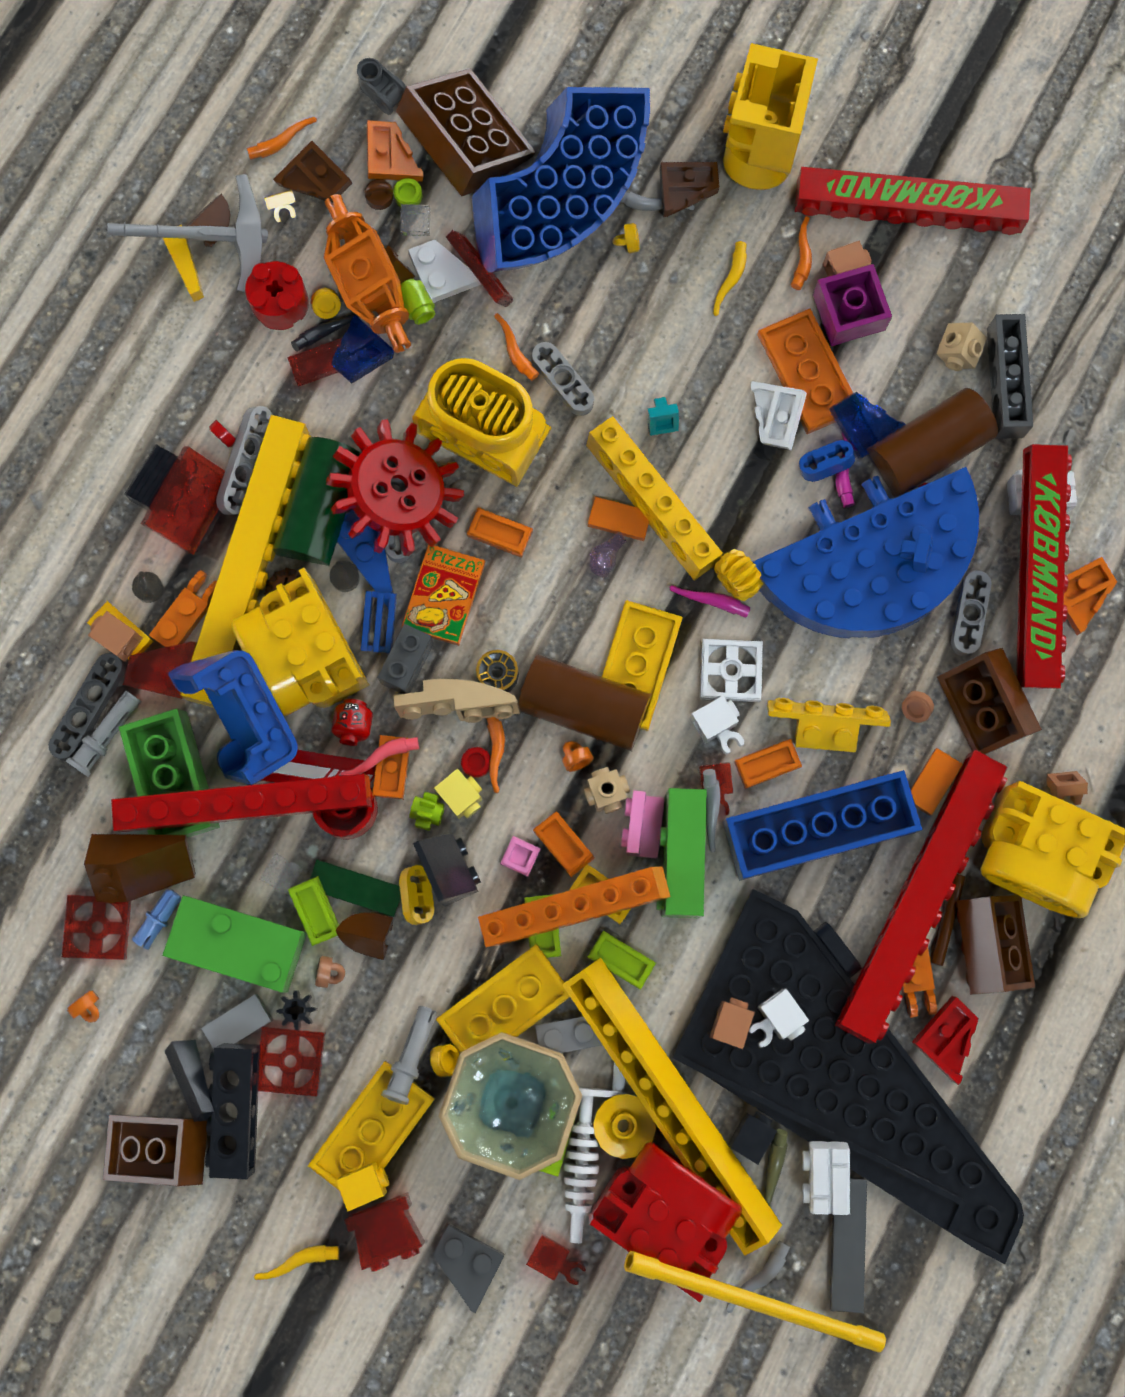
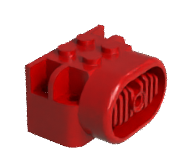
M647 1142L631 1166H623L613 1174L594 1203L591 1212L588 1213L591 1226L628 1252L634 1251L658 1259L662 1263L710 1278L719 1269L718 1264L727 1250L726 1237L742 1214V1207L733 1201L730 1195H724L708 1184L703 1177H700L688 1167H684L678 1158L655 1143ZM679 1287L698 1302L702 1301L703 1294Z

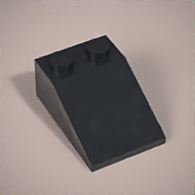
M450 833L418 840L413 843L437 900L446 907L479 892L476 885L481 883L475 867L471 866L468 868L464 856L468 855V851L462 838L456 840L454 835Z

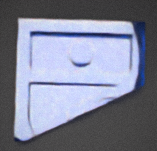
M354 316L347 333L345 332L341 340L340 347L337 348L333 356L331 365L352 384L393 359L394 350L359 317Z
M858 392L851 393L829 408L847 441L853 446L854 453L858 459L869 454L867 448L906 425L904 422L897 421L886 414L887 411L878 405L869 403L868 399Z

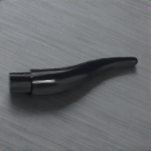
M353 313L346 317L314 326L291 341V345L297 352L305 347L308 348L359 316Z

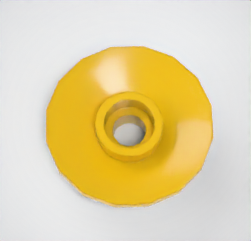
M629 1094L614 1095L605 1100L596 1111L593 1122L594 1137L600 1148L610 1156L620 1159L638 1156L647 1142H653L656 1131L655 1122L639 1098ZM625 1119L628 1122V1128L626 1131L621 1132L617 1125L620 1120Z

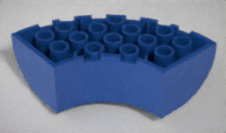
M566 87L546 109V132L540 152L534 163L530 167L511 175L488 178L472 196L478 252L482 264L488 272L517 270L557 257L588 237L613 213L635 178L638 170L637 166L642 153H644L647 126H649L650 88Z

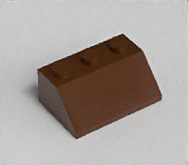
M1003 648L985 652L937 676L972 751L977 750L986 755L1042 730Z
M1006 895L957 901V919L962 933L961 948L965 955L967 967L966 981L970 988V995L1034 988L1035 981L1022 897L1019 895Z

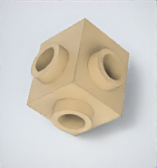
M973 322L948 323L942 341L939 344L937 355L945 362L946 367L951 370L975 369L987 338Z
M608 767L592 772V778L587 780L588 788L584 789L589 806L595 805L597 812L604 810L605 814L623 808L622 803H625L627 799L626 793L630 792L625 775L619 776L617 769L609 771ZM603 784H611L613 792L610 794L603 793L601 789Z

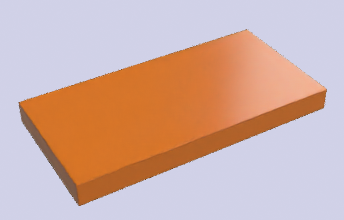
M811 308L758 330L757 335L783 387L801 389L807 393L800 417V422L806 434L847 418L861 410Z

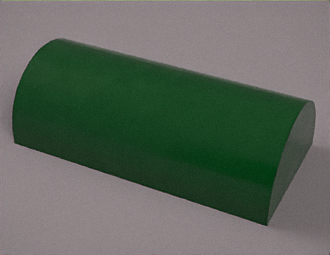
M308 438L273 545V551L277 556L330 566L347 512L333 514L331 508L339 499L348 498L347 488L326 485V479L330 473L349 474L350 468L333 458L339 446L349 450L356 456L361 454L358 450L328 438Z

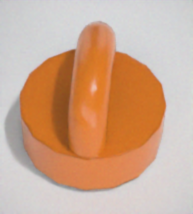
M574 741L565 742L563 745L565 756L562 762L567 771H578L593 761L594 757L589 747H582Z
M90 990L67 1008V1012L73 1019L80 1015L87 1022H96L99 1018V1010L94 1003L99 1000V997L93 990Z

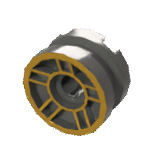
M502 650L489 651L482 655L477 663L476 674L479 683L487 684L506 692H510L517 684L519 677L517 662L508 652ZM492 669H503V675L498 678L494 677Z

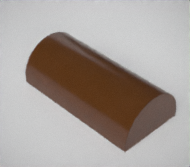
M964 388L867 448V451L893 497L896 498L914 490L995 439L998 434L997 422L986 401L976 391Z
M538 654L533 660L525 678L518 705L522 713L632 752L652 694Z

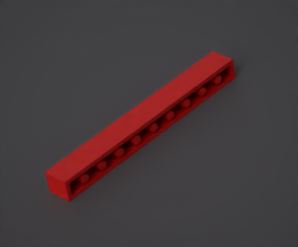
M977 750L972 751L966 756L835 1026L868 1044L876 1043L877 1039L881 1041L889 1027V1023L886 1020L890 1011L895 1012L901 1003L903 995L899 993L904 983L908 984L913 978L916 967L913 966L917 955L922 956L927 949L930 941L926 938L931 927L935 928L938 925L943 914L940 911V907L944 900L948 901L956 888L953 880L957 873L961 874L969 861L966 853L970 846L974 847L981 836L982 831L978 828L982 820H987L994 809L995 804L991 803L995 793L999 794L1007 782V778L1004 776L1008 768L1006 765Z

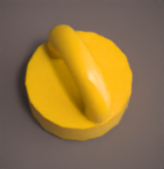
M635 223L625 224V234L615 236L612 242L616 246L627 245L628 253L639 252L640 242L637 225Z
M330 288L318 289L311 297L313 312L322 319L333 318L340 311L341 302L339 296Z
M448 1044L432 1048L430 1064L437 1076L447 1077L453 1075L460 1055L455 1046Z

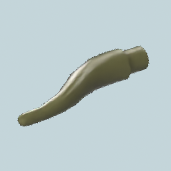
M776 1129L777 1133L771 1142L764 1197L769 1206L771 1205L788 1147L786 1142L788 1132L784 1129Z

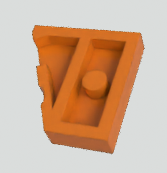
M367 120L368 179L401 180L411 178L422 182L423 171L415 163L412 157L413 152L408 143L403 140L402 132L397 123Z
M1103 557L1067 575L1068 589L1064 593V605L1067 606V620L1077 636L1086 630L1090 620L1098 612L1107 595L1110 594L1117 584V580Z

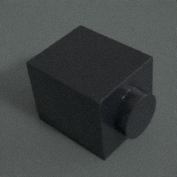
M758 1111L755 1112L754 1116L746 1112L731 1137L728 1146L759 1165L777 1133L775 1129L770 1127L773 1121Z

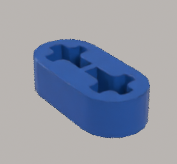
M839 440L806 453L799 461L803 478L807 481L815 482L847 470L855 462L853 446L847 441ZM842 452L845 457L840 459L837 454ZM815 464L817 468L812 470L809 465Z

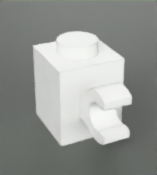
M724 695L691 714L690 720L705 744L717 737L720 748L725 755L731 752L727 746L728 740H735L739 747L744 745V739L739 733L729 731L738 724L739 720L737 717L740 714L735 704L731 700L727 702Z
M781 989L757 1007L765 1019L752 1024L749 1033H753L757 1029L764 1031L765 1037L758 1043L759 1047H765L771 1042L773 1030L780 1039L788 1037L791 1041L806 1030L803 1025L809 1019L789 991Z

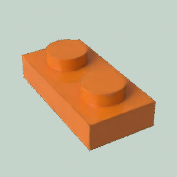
M380 735L379 747L388 741L403 737ZM410 751L388 756L376 764L373 786L375 797L404 800Z

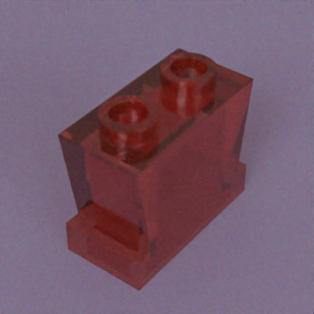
M408 1192L348 1215L344 1220L348 1233L355 1230L361 1270L370 1267L371 1272L390 1265L389 1259L400 1255L401 1259L405 1260L420 1253L419 1248L423 1246L425 1240L408 1211L412 1205Z

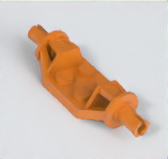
M332 195L330 197L333 203H331L329 198L325 200V205L333 220L326 228L328 238L324 260L346 307L370 324L374 333H387L394 352L405 351L403 345L408 349L411 346V342L402 327L409 319V313L404 308L400 279L377 231L365 223L361 213H348L341 195ZM344 239L345 244L340 247V240ZM372 311H376L378 313V316L375 317Z

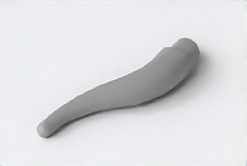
M625 192L620 201L625 206L640 211L663 209L662 198H647L633 192ZM692 205L686 209L694 210L695 207Z
M707 769L703 772V788L707 789L706 826L710 851L715 852V830L721 795L715 770Z
M778 1241L774 1252H771L763 1270L740 1288L753 1292L771 1282L784 1266L790 1246ZM729 1303L727 1312L732 1313L736 1305Z

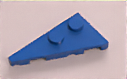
M354 510L350 511L345 515L337 543L374 591L393 593L385 548L381 553L374 552V542L378 532L366 526L360 535L352 539L348 533L352 525L360 518ZM384 599V604L387 608H389V599Z

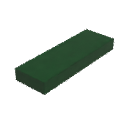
M316 860L310 879L318 876L327 896L396 917L401 902L400 886Z

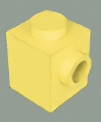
M458 768L434 787L437 794L458 819L462 816L469 818L481 808L478 803L482 801L479 795L482 788L472 776L466 779Z

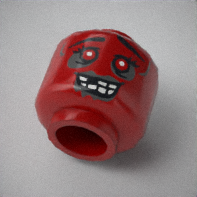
M357 699L344 700L343 703L335 707L331 726L332 734L340 739L339 742L341 744L356 746L358 742L369 738L373 712L364 701Z

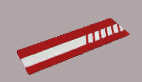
M298 750L296 756L290 762L261 780L277 783L340 775L343 771L354 769L365 760ZM376 765L371 769L363 773H360L366 774L370 777L371 790L373 787Z

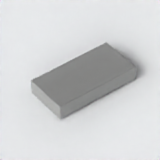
M255 994L201 1029L214 1049L223 1043L237 1044L273 1020L259 996Z

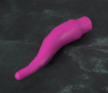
M843 430V440L850 443L848 432ZM848 468L837 473L835 478L838 497L841 498L844 508L855 505Z
M673 585L669 587L674 593L717 607L733 615L738 614L746 618L750 612L749 606L725 594L695 592Z

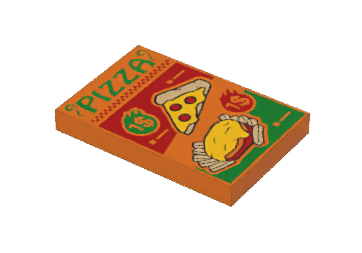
M428 545L403 624L420 630L434 639L459 646L485 567V560L438 546L431 548Z

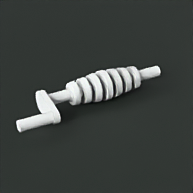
M615 1063L612 1090L579 1087L582 1093L579 1122L574 1124L571 1132L578 1133V1137H570L568 1143L569 1145L577 1146V1150H567L566 1158L576 1159V1163H564V1171L575 1173V1176H564V1183L574 1186V1189H565V1197L573 1199V1202L565 1203V1210L570 1211L571 1214L569 1240L571 1243H582L584 1215L590 1213L592 1205L585 1203V1200H593L595 1192L586 1190V1187H595L597 1179L587 1177V1174L599 1173L598 1165L588 1164V1161L599 1160V1153L589 1151V1147H598L597 1140L590 1138V1134H595L593 1123H591L593 1096L612 1097L614 1095L626 1094V1091H624L625 1077Z

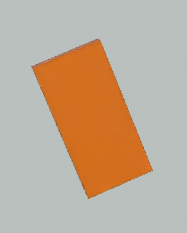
M595 496L587 527L644 541L649 521L638 507Z
M477 508L468 529L467 537L522 558L533 528Z
M791 739L734 761L745 789L802 767Z
M934 749L910 789L916 808L931 816L963 764L940 749Z
M557 811L533 829L537 837L570 877L574 876L595 859L593 854Z

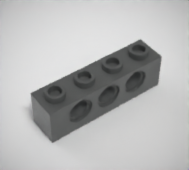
M996 314L987 327L992 412L998 427V434L995 439L1024 438L1033 427L1025 314Z

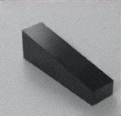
M196 1040L172 1041L165 1049V1054L194 1122L206 1121L214 1110Z

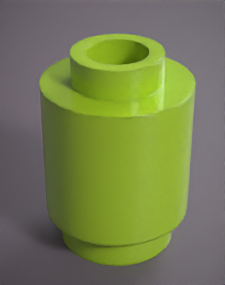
M414 279L404 281L401 284L404 308L409 313V319L413 320L416 325L430 321L436 314L434 311L435 305L423 282Z

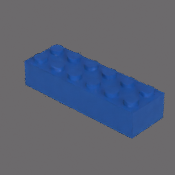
M904 770L732 816L722 822L739 881L923 830Z

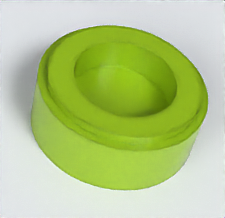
M401 179L395 184L393 189L395 202L403 209H413L422 201L421 186L414 179Z

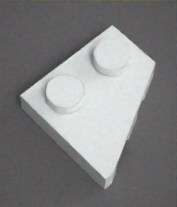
M435 239L408 249L418 277L423 282L433 303L481 285L479 275Z

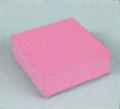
M513 836L500 864L528 877L541 848Z

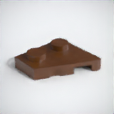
M313 141L273 179L280 187L292 189L293 191L324 201L329 198L331 203H333V200L330 196L335 194L342 195L353 184L350 178Z
M661 162L660 182L663 217L675 214L718 193L720 185L717 162Z

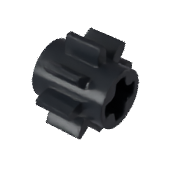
M299 990L293 992V999L282 996L281 999L285 1003L283 1009L276 1010V1013L283 1014L285 1017L282 1025L286 1026L293 1022L295 1030H300L302 1021L312 1024L313 1021L309 1017L310 1013L318 1010V1008L311 1007L309 1004L312 996L307 995L302 999L300 998ZM296 1001L299 1007L304 1008V1013H300L298 1019L296 1014H291L290 1012L291 1007L296 1006Z

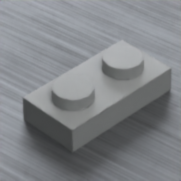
M583 1016L535 1025L538 1045L560 1053L602 1046V1043Z

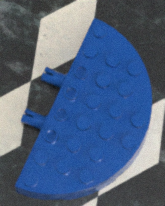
M967 467L894 499H889L880 481V477L874 476L873 480L870 478L861 484L873 505L872 509L842 522L835 521L825 499L820 500V504L817 502L812 504L808 509L811 511L820 529L818 533L752 561L761 572L760 580L763 582V585L759 591L769 602H772L787 618L812 631L833 637L848 639L851 637L875 638L898 632L919 622L951 594L967 571L974 555L979 530V508L974 484ZM920 533L932 535L933 540L926 573L914 571L913 561L902 559L900 553L902 541H918Z

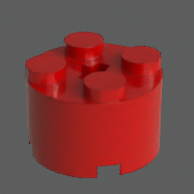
M280 261L258 263L253 267L246 281L245 293L255 317L265 327L273 330L289 329L294 326V323L300 319L302 320L309 308V297L297 268Z
M371 790L372 807L351 809L348 813L340 812L341 810L313 813V817L319 827L333 837L344 840L358 838L373 826L378 814L377 800Z

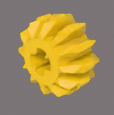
M733 549L729 553L726 552L715 563L714 570L717 578L721 581L722 586L727 589L728 593H731L736 599L745 601L748 598H752L763 585V582L760 580L761 572L757 569L756 564L740 550Z

